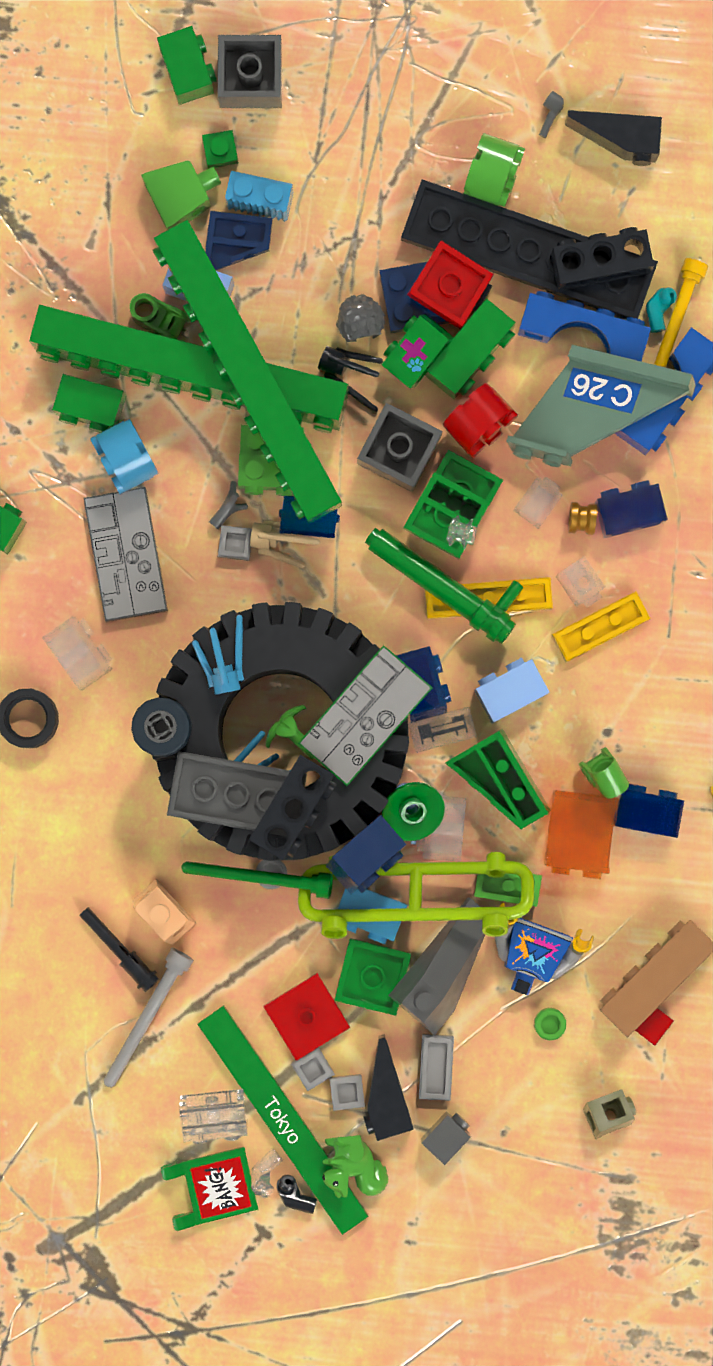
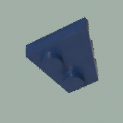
M210 211L205 252L214 269L219 270L269 252L273 219Z

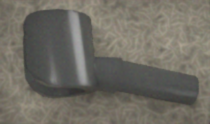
M554 91L550 93L543 103L550 110L539 133V136L543 138L547 137L553 120L564 107L563 98Z

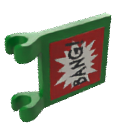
M244 1147L183 1162L171 1163L161 1167L164 1180H171L185 1175L193 1212L173 1216L172 1222L176 1231L259 1210Z

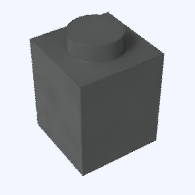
M446 1111L423 1135L421 1143L438 1160L446 1165L471 1138L470 1133L467 1131L470 1125L458 1113L451 1116Z

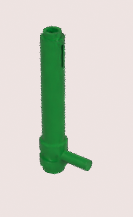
M375 528L366 539L365 543L369 546L368 549L466 618L471 627L477 631L481 629L487 633L486 637L492 642L496 640L503 644L516 626V623L511 620L512 616L506 613V611L523 589V586L517 581H513L498 602L494 604L488 599L482 600L384 529L378 530Z

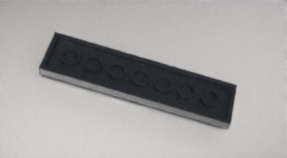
M421 179L401 236V241L434 252L438 243L443 241L490 272L570 300L581 302L596 309L609 310L615 313L616 316L625 319L627 317L638 319L658 261L653 260L654 267L649 274L558 291L551 259L553 247H556L558 242L567 239H575L576 243L588 241L587 236ZM625 250V253L629 257L636 258L640 256L636 253ZM597 251L593 254L594 259L598 263L605 264L610 261L608 254L604 251ZM566 257L562 260L563 265L567 269L573 270L579 267L578 261L573 257Z

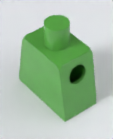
M190 161L180 162L141 175L167 230L187 219L190 222L211 206L206 191L221 184L214 167L197 174Z

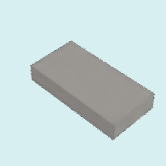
M422 1034L419 1099L451 1101L454 1036Z

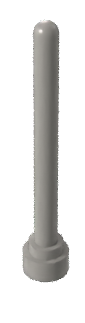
M171 948L165 959L167 961L165 965L167 968L166 972L104 1078V1084L107 1087H113L117 1083L177 976H182L184 971L187 972L194 960L185 953Z

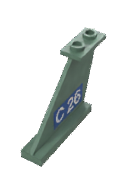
M572 345L568 354L570 359L568 364L514 436L508 435L506 442L513 451V454L519 458L530 460L531 457L543 459L542 461L552 467H560L561 464L571 467V456L685 395L692 397L696 384L693 375Z

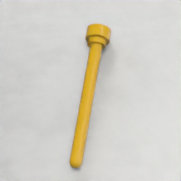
M685 258L681 268L683 273L681 278L684 281L654 365L665 368L667 366L695 285L705 278L709 267L701 261L691 258Z

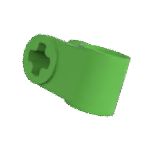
M138 294L131 300L130 313L134 322L153 334L178 340L177 338L185 323L190 322L184 311L166 304L149 294ZM143 303L150 304L153 307L152 313L147 317H141L136 314L137 307Z
M606 747L602 748L601 753L588 762L582 761L579 763V767L589 783L596 787L605 798L617 797L628 789L629 781L616 759Z

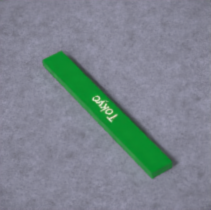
M223 1005L201 1020L197 1025L341 1234L343 1235L369 1217L349 1186L348 1194L345 1198L342 1196L337 1198L334 1191L326 1186L322 1176L325 1171L332 1169V1167L323 1164L322 1161L330 1158L226 1007Z

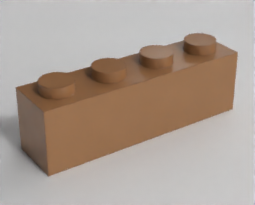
M680 920L667 933L671 939L663 947L657 943L645 955L649 961L641 969L635 965L622 978L626 984L618 992L612 988L600 1000L604 1005L600 1011L627 1038L713 953V941L691 920L686 924Z

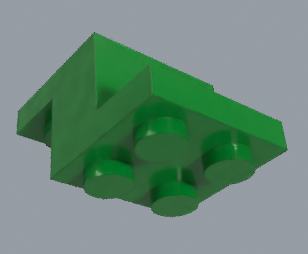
M448 450L437 471L430 478L403 529L460 559L503 479Z

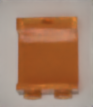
M553 790L544 866H550L551 873L570 875V869L582 870V877L601 879L602 873L610 874V850L615 811L618 809L619 798L607 799L600 795Z

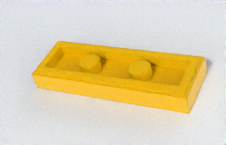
M637 591L553 633L552 636L565 661L568 662L651 618Z

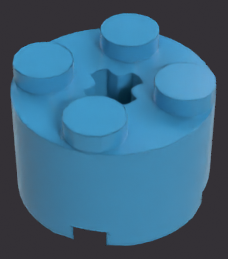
M130 419L125 422L122 421L90 438L98 455L105 454L100 460L108 475L116 474L111 479L120 495L159 474Z

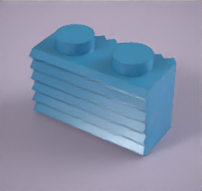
M231 171L225 195L226 204L229 210L234 209L235 212L240 210L241 213L244 211L247 214L252 212L253 215L258 213L259 216H270L272 219L276 217L278 221L282 219L285 222L288 220L292 203L293 184Z

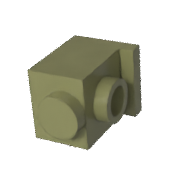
M622 1089L587 1102L583 1109L595 1139L631 1125L635 1120L633 1115H636L632 1099L629 1096L625 1097ZM613 1111L616 1119L608 1120L605 1112Z

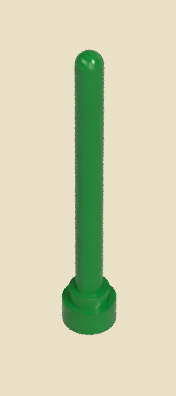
M190 861L184 862L181 866L185 874L310 890L311 894H316L317 898L330 899L333 887L332 873L319 872L318 875L313 874L312 877Z

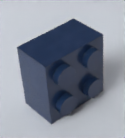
M380 815L332 856L326 867L350 894L354 893L357 889L363 893L380 877L377 872L381 868L386 873L404 856L401 850L405 847L406 843Z

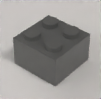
M218 35V101L220 108H282L281 35Z
M386 403L357 458V464L413 492L441 439L443 431Z

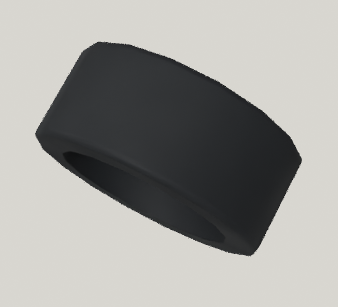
M32 688L18 689L9 693L1 701L0 733L10 744L20 748H37L46 744L55 735L59 725V713L55 703L45 693ZM23 700L38 702L46 713V724L43 730L32 737L18 735L9 723V715L12 708Z

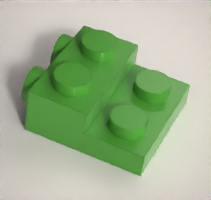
M241 425L238 471L239 489H245L244 493L249 495H263V490H276V495L293 496L289 489L283 491L275 476V474L280 472L275 462L268 463L259 447L264 442L259 433L253 435L247 425Z

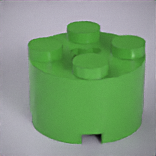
M483 133L477 147L479 152L477 151L475 158H473L463 194L505 207L509 194L512 192L517 177L516 172L521 164L525 148Z

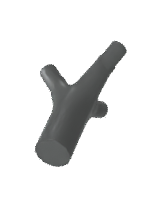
M236 481L230 482V490L224 503L209 521L218 530L231 514L248 509L246 503L235 504L239 497V494L236 492Z

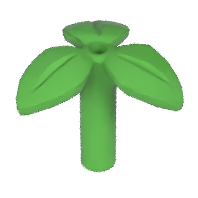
M304 705L289 709L281 715L279 722L273 724L266 738L267 748H270L273 739L279 735L289 738L309 758L314 759L311 754L298 744L305 735L297 729L294 716L306 709Z

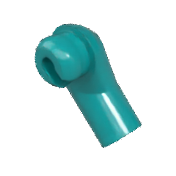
M667 287L657 290L647 302L646 312L649 327H651L650 333L666 330L663 314L677 299L676 291L673 288Z

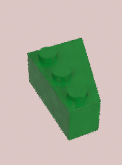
M503 729L445 762L446 765L456 771L470 786L479 791L520 829L525 828L551 811Z

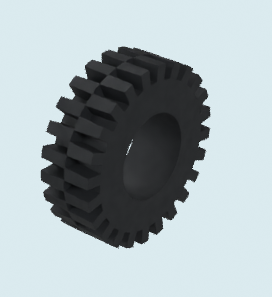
M267 602L252 605V609L238 613L235 610L227 612L220 616L221 620L209 628L203 626L192 635L193 639L198 641L213 672V668L218 667L211 642L210 629L215 628L224 665L232 664L234 671L236 616L242 615V672L244 680L239 681L240 690L215 695L214 687L209 688L207 676L191 642L184 650L179 649L170 661L173 666L166 678H161L156 693L159 695V698H169L181 704L189 714L192 723L191 736L186 746L180 750L181 752L228 760L222 737L224 718L235 696L248 684L269 675H296L319 686L334 702L380 648L376 644L373 645L358 627L350 622L348 624L334 617L332 612L318 608V610L305 608L301 603L285 602V605L272 606ZM408 717L348 786L334 775L331 780L336 783L334 790L327 801L322 798L319 800L315 807V810L320 812L310 829L304 826L297 838L301 839L302 843L293 858L286 855L284 860H300L339 847L363 831L385 808L389 801L387 797L395 790L403 772L409 746ZM178 753L166 757L152 755V758L157 761L158 770L161 775L158 777L164 791L170 795ZM321 777L305 788L310 791L318 789L322 782ZM302 803V806H301L300 817H301V816L303 815V813H304V805H303V803ZM187 819L198 829L197 832L209 841H214L225 847L230 852L266 861L281 860L249 840L254 832L252 830ZM269 834L268 836L269 842L275 847H281L287 842L286 836Z

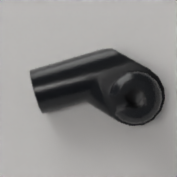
M283 1175L277 1182V1191L283 1204L287 1208L313 1214L317 1198L302 1195L295 1178L291 1175Z

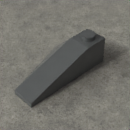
M468 897L460 907L480 906ZM482 920L448 921L388 995L433 1035L439 1031L456 1009L485 937V934L482 932Z

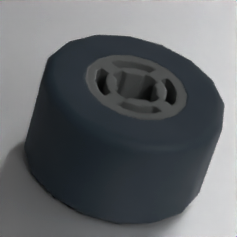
M159 697L148 700L137 708L132 718L131 726L134 741L143 751L154 756L164 757L176 754L184 748L191 736L192 729L189 714L181 704L169 698Z

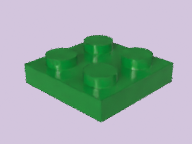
M350 938L334 1001L396 1016L399 1005L388 995L407 973L411 953Z

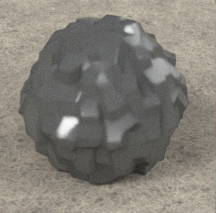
M364 294L357 297L353 295L346 298L339 307L336 326L346 342H357L356 339L373 336L374 339L381 335V330L384 329L385 314L381 310V306L373 298L367 297Z

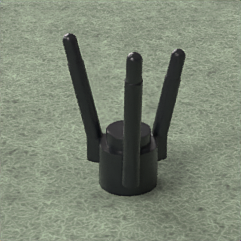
M327 346L318 364V369L325 372L324 378L345 383L337 377V374L343 376L347 368L373 377H379L380 375L378 371L349 361L350 359L382 364L383 359L347 351L340 347L334 349ZM348 385L349 395L374 413L378 411L374 404Z

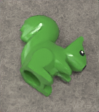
M361 1135L325 1139V1143L328 1146L334 1147L335 1156L322 1161L323 1164L332 1167V1169L324 1172L322 1179L326 1186L334 1191L337 1198L341 1196L347 1197L348 1179L354 1176L357 1187L367 1196H375L385 1190L388 1184L387 1169L381 1164L380 1160H373L372 1152L366 1143L362 1141Z

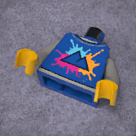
M501 903L500 907H505V903ZM518 918L508 920L507 934L494 938L498 956L505 962L504 966L517 971L511 990L529 996L535 978L548 983L550 979H558L573 968L583 953L591 949L594 936L592 935L588 941H583L580 939L583 930L578 929L573 940V937L526 919Z

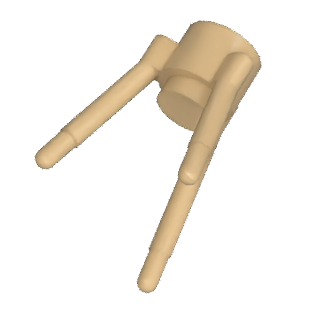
M306 519L286 521L264 520L263 524L254 522L250 546L259 548L258 554L268 555L299 568H304L305 563L275 551L271 547L276 548L278 540L318 545L320 540L318 538L281 534L279 529L274 528L319 525L320 521L317 519L310 524L307 523Z

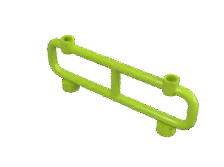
M491 852L487 854L486 861L396 863L386 873L381 868L377 872L379 876L410 875L409 908L319 910L311 906L310 890L299 889L298 906L302 915L310 921L322 922L321 934L331 939H339L347 935V922L482 920V932L488 936L498 937L508 933V920L521 918L532 908L534 901V878L526 865L520 862L506 861L505 854L501 852ZM320 864L307 869L302 876L312 877L313 874L318 875L319 872H332L326 867L327 864ZM487 874L489 877L499 878L505 874H516L521 878V901L518 905L512 907L421 908L422 875Z

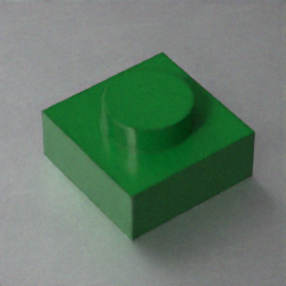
M233 130L202 135L208 169L239 163Z

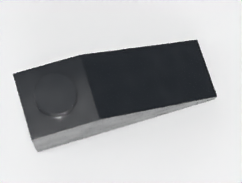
M568 110L565 126L623 160L632 161V164L637 166H648L651 162L656 163L660 154L662 117Z
M385 1034L378 1037L367 1105L369 1115L363 1116L368 1134L375 1133L377 1141L414 1130Z

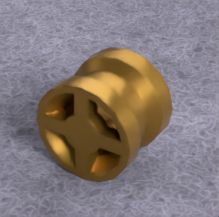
M571 502L568 533L585 531L587 535H594L597 520V504L590 503L588 506H581L578 502Z

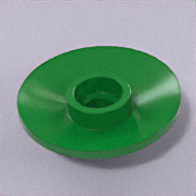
M412 782L395 789L387 797L389 801L382 810V817L403 841H416L431 835L440 826L445 814V804L441 794L433 786L421 782ZM415 804L414 808L406 809L408 806Z

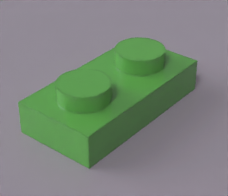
M477 874L474 897L519 904L521 901V878L516 874H505L499 878L489 877L487 874ZM533 874L534 901L532 906L537 907L542 875Z

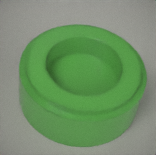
M544 1008L537 1013L534 1019V1028L541 1038L556 1040L566 1030V1019L559 1010Z

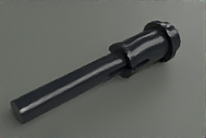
M89 907L79 915L121 960L119 965L136 981L138 989L142 988L147 992L158 982L157 972L155 970L152 972L136 955L135 951L130 953Z

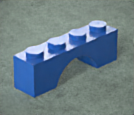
M543 291L529 294L518 331L519 336L548 343L554 335L564 329L572 327L584 328L599 337L606 353L642 362L651 327L644 326V321L632 317H627L626 320L614 317L615 313L606 309H597L596 312L584 308L585 305L574 300H567L566 303L554 300V295Z
M692 327L669 358L675 370L693 375L696 387L692 397L685 395L615 433L645 456L650 449H653L655 452L659 449L667 437L662 432L669 423L672 426L676 425L685 412L680 408L687 398L693 401L703 387L699 383L705 373L711 376L713 373V342Z

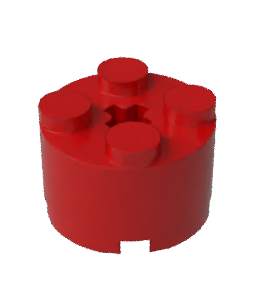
M488 383L481 385L468 396L470 399L463 405L459 404L443 422L446 431L472 458L486 446L485 442L490 446L503 434L500 431L502 426L506 428L518 417L514 409Z

